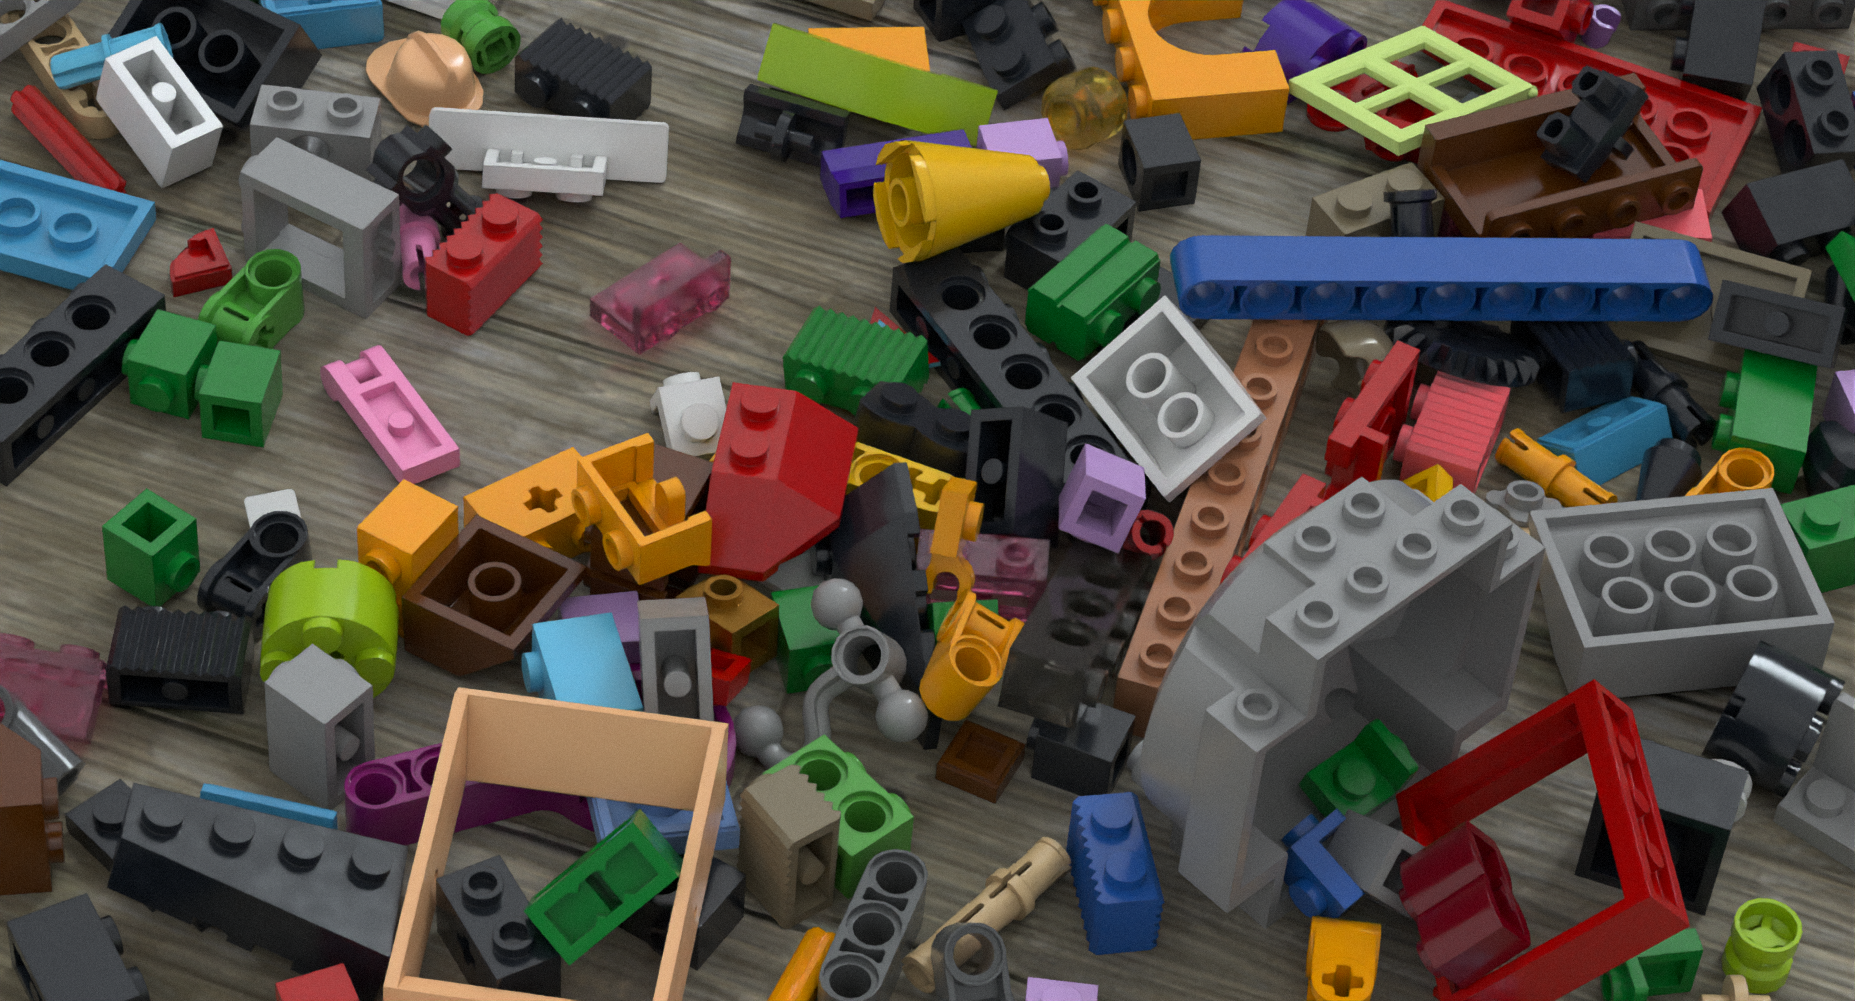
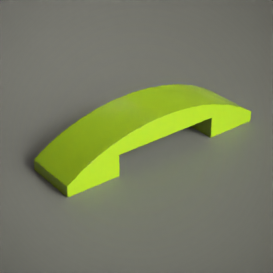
M777 23L772 24L757 80L786 91L926 134L964 129L970 144L973 146H977L979 125L989 124L998 90L886 59Z

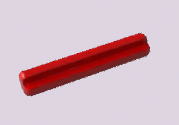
M27 85L22 91L15 90L10 97V101L13 103L11 112L75 180L127 194L124 189L126 180L36 86Z

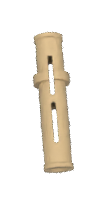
M1042 837L1023 857L1008 869L999 868L986 879V888L976 898L966 904L936 930L930 938L902 959V963L905 964L902 966V969L907 979L924 993H932L936 990L931 961V946L936 935L944 927L957 922L984 923L994 928L998 933L1012 920L1024 919L1034 910L1035 900L1061 877L1071 871L1072 867L1069 866L1071 859L1066 850L1054 839ZM967 934L957 941L953 953L957 967L965 963L982 948L980 942L974 936Z

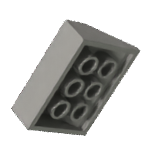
M1773 488L1529 511L1527 521L1530 536L1546 547L1539 574V583L1554 658L1568 693L1573 692L1593 679L1618 698L1737 686L1760 640L1772 646L1775 645L1820 669L1823 668L1835 622Z

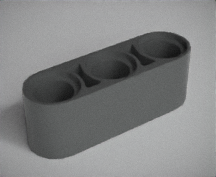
M886 850L875 855L867 864L821 966L817 1001H889L903 970L902 966L905 965L902 963V959L910 953L923 922L928 872L925 863L917 855L906 850Z

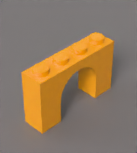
M1092 0L1094 6H1101L1103 10L1102 25L1105 41L1107 44L1114 43L1116 49L1115 67L1119 82H1127L1129 88L1128 107L1131 119L1180 113L1192 140L1283 131L1289 86L1275 50L1204 55L1177 48L1166 42L1156 33L1164 27L1177 23L1241 18L1243 0Z

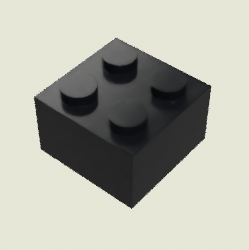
M1640 738L1685 909L1705 916L1749 771ZM1597 792L1574 875L1622 890Z

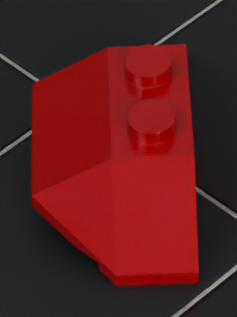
M733 382L712 466L706 512L712 518L710 565H698V573L729 575L739 579L764 582L778 571L780 564L801 555L837 529L840 525L859 428L798 391Z

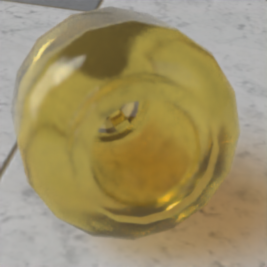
M1095 66L1080 68L1060 77L1047 87L1042 97V118H1048L1056 141H1064L1066 148L1072 150L1089 149L1111 138L1122 129L1123 121L1127 120L1128 102L1124 89L1118 79L1111 73Z

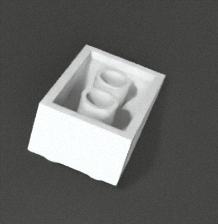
M1165 295L1071 377L1138 465L1144 467L1145 474L1169 503L1267 419L1230 367L1199 329Z

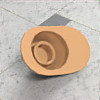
M418 30L408 34L407 38L391 41L380 46L367 59L366 74L371 83L392 104L398 113L407 121L423 127L426 124L429 126V114L434 107L480 110L482 107L484 90L478 77L473 72L469 55L460 43L446 35L424 33Z

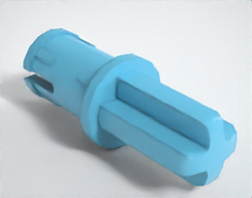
M158 23L153 27L116 38H111L110 34H104L101 37L102 42L54 55L50 62L54 81L59 89L66 90L100 80L105 58L157 36L173 58L166 30L161 23Z

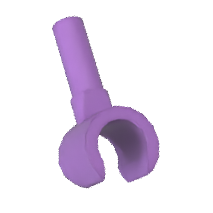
M1606 4L1595 5L1589 28L1584 35H1581L1583 42L1590 48L1595 49L1608 44L1621 21L1620 12Z

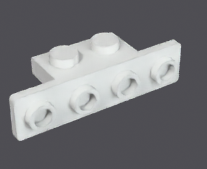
M442 107L432 108L429 114V127L452 148V151L445 158L455 169L483 171L482 188L496 189V193L506 198H526L532 195V191L556 193V198L562 201L586 202L592 199V195L603 196L606 179L663 183L666 180L669 126L665 122Z

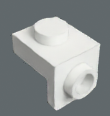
M686 372L664 379V386L658 387L650 399V406L653 414L659 413L666 447L704 460L712 458L717 450L726 412L720 377L701 380L699 372Z

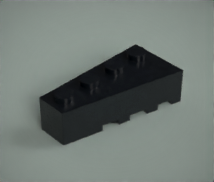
M133 783L117 838L107 888L191 925L199 919L213 925L228 935L227 942L250 952L257 945L293 961L291 970L302 975L344 963L359 1000L374 1001L391 956L409 846Z

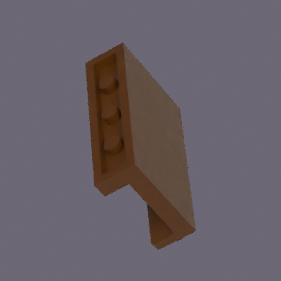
M1635 73L1619 76V78L1639 86L1643 91L1646 90V87ZM1572 88L1427 124L1424 128L1417 168L1445 198L1444 209L1463 236L1467 238H1581L1616 228H1624L1635 224V221L1643 222L1666 215H1674L1694 207L1703 166L1697 158L1675 162L1641 117V108L1632 119L1634 122L1622 137L1634 149L1628 160L1625 161L1610 154L1599 170L1596 169L1587 183L1579 181L1563 170L1549 166L1540 158L1546 148L1536 132L1549 115L1560 112L1568 117L1580 102V99L1572 93Z

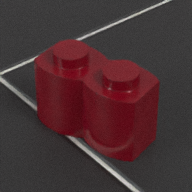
M1464 821L1400 863V875L1404 887L1399 890V897L1405 910L1417 922L1421 938L1416 943L1418 955L1428 971L1435 977L1441 978L1445 976L1464 989L1531 946L1530 932L1522 910L1512 894L1511 877L1504 858L1495 841L1469 821Z

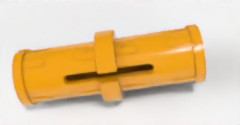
M1516 428L1509 433L1510 437L1515 440V443H1512L1505 437L1496 451V462L1505 465L1526 481L1540 485L1547 498L1558 500L1563 507L1618 502L1615 494L1606 491L1574 468L1577 464L1576 461L1564 454L1556 456L1527 436L1520 428Z

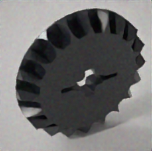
M1386 320L1383 331L1391 339L1393 346L1398 340L1419 349L1418 362L1469 381L1502 387H1523L1534 383L1539 372V357L1527 343L1520 342L1514 334L1501 331L1499 326L1489 325L1482 321Z

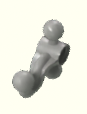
M833 578L822 582L814 590L811 600V609L816 621L822 627L829 630H837L839 636L832 647L831 661L833 667L820 675L809 686L803 699L802 717L805 742L802 748L824 734L831 740L829 705L835 697L853 686L869 694H874L878 701L875 715L877 726L887 739L894 742H908L916 739L925 730L928 711L918 694L909 690H902L899 686L906 673L907 659L904 650L894 639L875 628L863 624L860 619L863 607L860 591L852 582L842 578ZM871 645H879L881 661L878 667L870 674L860 675L857 662L861 652ZM753 705L742 709L734 718L736 747L743 754L757 757L767 770L795 753L785 751L780 745L784 729L781 718L773 709L765 705Z

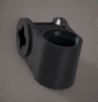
M273 511L258 518L235 546L223 558L214 563L205 574L197 594L199 608L207 613L226 611L233 613L238 618L246 614L252 618L253 638L258 639L262 637L265 607L271 583L287 568L300 562L313 560L308 528L305 521L297 514L288 511Z

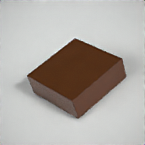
M966 719L938 761L935 779L996 804L1024 760L1026 744Z

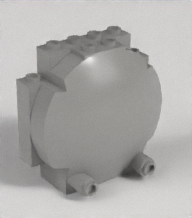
M1360 477L1325 502L1290 521L1248 555L1214 591L1190 625L1159 686L1145 738L1135 746L1127 760V767L1132 771V780L1144 790L1151 804L1173 821L1169 847L1180 856L1178 872L1226 913L1239 906L1265 929L1294 909L1296 905L1290 897L1289 886L1283 881L1288 853L1286 852L1288 848L1281 839L1311 813L1319 822L1325 819L1323 814L1298 786L1299 782L1307 772L1354 741L1364 726L1375 718L1381 720L1391 733L1397 735L1405 743L1410 756L1418 764L1419 770L1403 790L1458 759L1461 743L1507 710L1546 547L1462 484L1433 502L1419 490L1411 489L1402 481L1378 480L1368 482L1363 477ZM1396 798L1368 817L1399 831L1402 829ZM1336 831L1322 844L1326 850Z

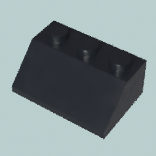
M130 0L108 33L111 38H116L161 23L168 35L173 59L215 116L240 128L249 125L251 122L261 84L301 89L322 57V54L300 24L249 0Z

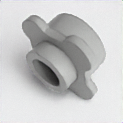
M1526 480L1513 481L1508 484L1507 489L1502 491L1491 490L1486 494L1485 503L1493 509H1497L1519 527H1529L1527 521L1529 511L1562 507L1558 500L1547 498L1540 485Z

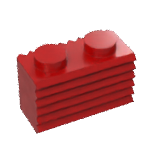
M498 193L489 194V200L482 201V207L475 208V214L468 215V221L461 222V228L454 229V235L446 236V242L439 243V249L432 250V256L425 257L427 316L466 336L474 334L543 264L539 259L543 255L540 252L543 246L539 242L543 238L539 233L543 229L539 224L543 219L539 213Z

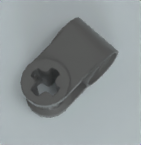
M957 922L944 927L936 935L931 946V961L937 1001H1015L1011 992L1006 948L1002 937L994 928L984 923ZM967 934L974 936L980 942L983 949V959L980 966L969 974L962 972L956 966L953 958L954 947L957 941Z

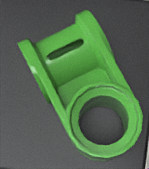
M267 249L256 253L220 291L208 299L199 314L198 320L216 325L217 342L226 341L273 349L295 325L300 323L304 316L302 272L298 258L292 253L281 249Z

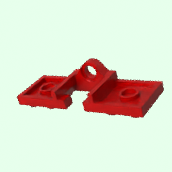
M1397 340L1383 361L1374 359L1371 362L1362 380L1360 394L1356 399L1347 397L1336 415L1333 432L1328 437L1324 460L1327 461L1325 475L1332 478L1331 483L1325 490L1326 483L1303 473L1273 516L1270 517L1264 514L1259 519L1252 532L1248 551L1243 558L1238 555H1234L1224 570L1220 584L1248 555L1296 517L1325 502L1360 477H1363L1368 482L1381 480L1384 463L1395 449L1401 428L1406 423L1420 354L1419 349Z

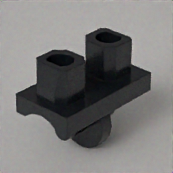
M1590 66L1583 67L1572 82V93L1580 99V102L1568 117L1560 112L1549 115L1536 132L1546 148L1540 158L1549 166L1563 170L1583 183L1588 182L1596 169L1599 170L1610 154L1622 160H1628L1634 149L1622 137L1634 122L1632 120L1649 97L1639 86L1604 70L1599 71Z
M749 84L744 90L743 115L737 133L736 144L770 153V158L777 162L785 163L789 158L821 167L822 151L844 148L850 111L829 104H821L796 97L789 92L775 88L768 89Z

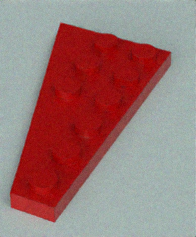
M1437 0L1422 26H1426L1536 86L1538 89L1537 97L1571 89L1572 82L1585 66H1590L1599 71L1604 70L1617 77L1635 73L1646 87L1645 92L1649 95L1641 107V117L1675 162L1697 158L1703 166L1698 189L1703 190L1709 222L1758 126L1762 107L1447 0ZM1424 49L1421 50V52L1444 66L1450 64ZM1470 74L1463 76L1464 79L1487 93L1496 90Z

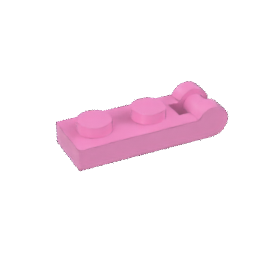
M377 345L361 351L359 359L344 364L343 361L337 360L321 367V380L328 396L333 401L340 402L399 483L405 479L416 484L460 466L459 447L382 346Z

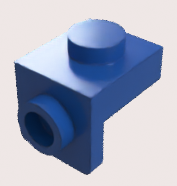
M1338 808L1321 822L1311 813L1281 839L1288 848L1286 851L1288 859L1283 881L1289 886V894L1294 904L1303 914L1310 918L1312 916L1340 919L1365 894L1322 845L1346 820V817Z

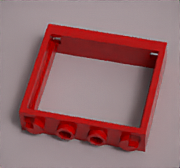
M1595 679L1396 794L1403 828L1401 832L1426 847L1464 821H1471L1588 753L1624 894V899L1488 975L1486 974L1464 989L1445 976L1441 978L1435 977L1437 985L1434 986L1433 996L1440 1001H1555L1690 927L1633 710Z

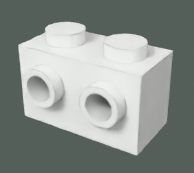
M157 36L105 58L96 100L161 189L212 166L223 125Z

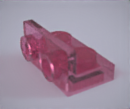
M678 243L590 298V317L637 354L641 355L659 342L671 339L681 328L703 314L717 310L725 300L729 299L731 257L723 250H719L703 260L682 243Z
M0 633V685L18 694L27 707L60 739L91 744L103 689H108L106 678L107 664L104 660L99 659L100 653L87 647L71 644L61 645L59 653L34 649L35 642L30 639L13 634ZM0 698V723H1V721H2L3 718H4L5 707H4V702H3L2 699Z

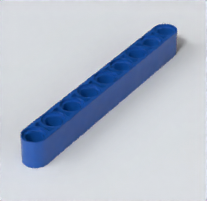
M1201 235L1180 241L1173 247L1170 253V265L1179 307L1184 314L1197 319L1680 322L1701 316L1713 303V293L1700 251L1692 242L1681 239Z

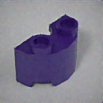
M1283 0L1263 17L1262 21L1270 26L1260 38L1254 51L1244 46L1241 53L1275 50L1289 86V79L1365 49L1367 38L1314 2ZM1289 93L1287 104L1296 100L1297 97Z

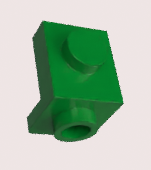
M1696 928L1684 929L1600 975L1603 1000L1647 1001L1648 996L1691 992L1704 950Z

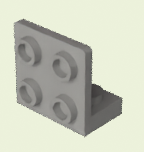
M1842 692L1833 701L1812 768L1778 804L1773 822L1855 872V698Z

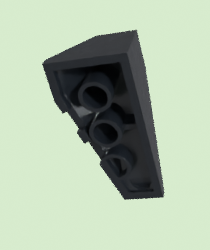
M907 462L893 463L845 496L839 527L810 547V561L814 576L823 575L824 581L833 578L846 579L859 589L863 600L860 619L864 625L879 630L894 639L903 648L907 664L906 673L899 686L902 690L912 691L921 698L919 691L920 680L924 675L936 644L933 630L925 629L927 623L926 570H916L914 538L919 537L920 526ZM871 645L862 651L863 656L873 671L881 661L879 645ZM927 708L928 719L926 727L917 737V740L924 750L937 749L942 718L936 716Z

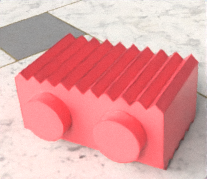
M1437 371L1431 386L1421 383L1410 414V419L1417 422L1414 427L1403 424L1394 449L1393 460L1402 462L1399 481H1403L1439 464L1453 478V489L1462 484L1475 494L1502 428L1511 388L1473 382L1441 371Z

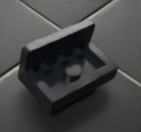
M997 0L961 21L990 88L998 90L996 100L1004 110L1053 81L1056 82L1067 98L1078 93L1069 75L1070 72L1077 69V66L1060 38L1056 41L1053 40L1052 35L1057 33L1059 28L1043 1L1033 5L1030 0Z

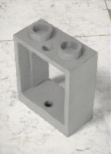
M278 137L258 155H254L246 161L239 175L243 214L241 229L244 233L245 261L248 262L256 253L267 249L288 251L296 256L301 264L304 290L367 319L401 285L399 194ZM288 206L342 231L343 249L289 224Z

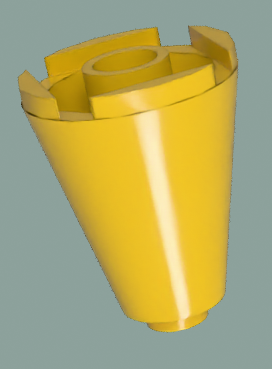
M900 140L885 144L878 154L876 165L886 164L883 182L874 183L873 189L876 217L883 240L888 249L900 248L903 255L898 260L902 263L921 262L1037 215L1049 197L1050 181L1045 168L1040 166L1031 155Z

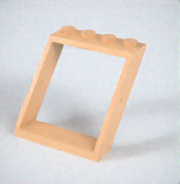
M458 687L454 693L383 985V1001H578L419 978L436 908V878L444 875L466 780L693 811L653 1001H682L725 802L729 723Z

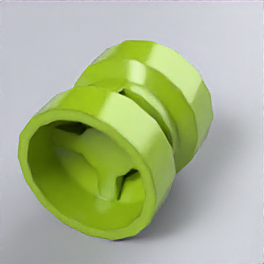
M1768 898L1749 900L1738 908L1730 929L1731 936L1726 943L1721 958L1722 970L1726 976L1743 975L1746 979L1749 993L1767 994L1777 991L1785 984L1793 963L1792 957L1795 955L1803 933L1802 922L1796 912L1782 902Z

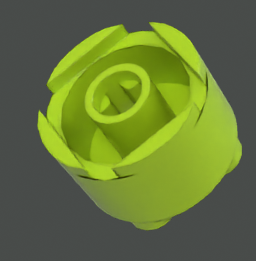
M337 559V568H315V560L300 562L281 572L269 587L265 607L260 655V677L262 681L268 680L278 665L285 661L293 660L311 644H314L332 658L348 662L361 678L373 685V698L378 696L392 681L396 667L399 610L396 603L397 595L392 584L382 574L364 564Z

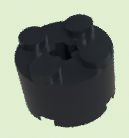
M1760 640L1701 755L1708 759H1724L1738 764L1746 771H1749L1748 774L1751 776L1752 783L1784 798L1802 766V763L1792 759V757L1805 763L1823 729L1821 725L1825 718L1816 714V711L1826 716L1829 715L1833 701L1839 696L1845 681L1775 645L1772 646Z

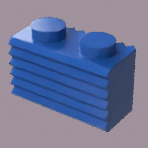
M1133 792L1077 797L1072 803L1066 852L1071 859L1069 864L1072 867L1071 876L1074 877L1073 886L1077 888L1078 907L1082 909L1083 929L1087 931L1088 951L1095 955L1151 950L1157 946L1156 939L1159 937L1157 930L1160 929L1159 921L1162 920L1160 913L1163 912L1162 904L1165 902L1138 796Z

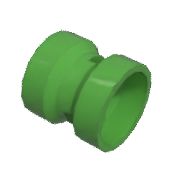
M456 0L449 6L441 20V33L460 43L466 49L472 67L482 74L494 73L508 65L517 54L521 44V35L508 19L499 16L496 7L489 0Z

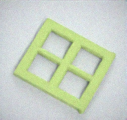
M1426 26L1417 27L1289 79L1290 94L1398 156L1421 147L1424 128L1427 124L1538 96L1536 86ZM1423 49L1450 63L1418 78L1391 64ZM1362 74H1366L1391 88L1358 103L1330 89ZM1470 74L1496 90L1465 103H1460L1435 88ZM1410 99L1436 115L1400 129L1374 113Z

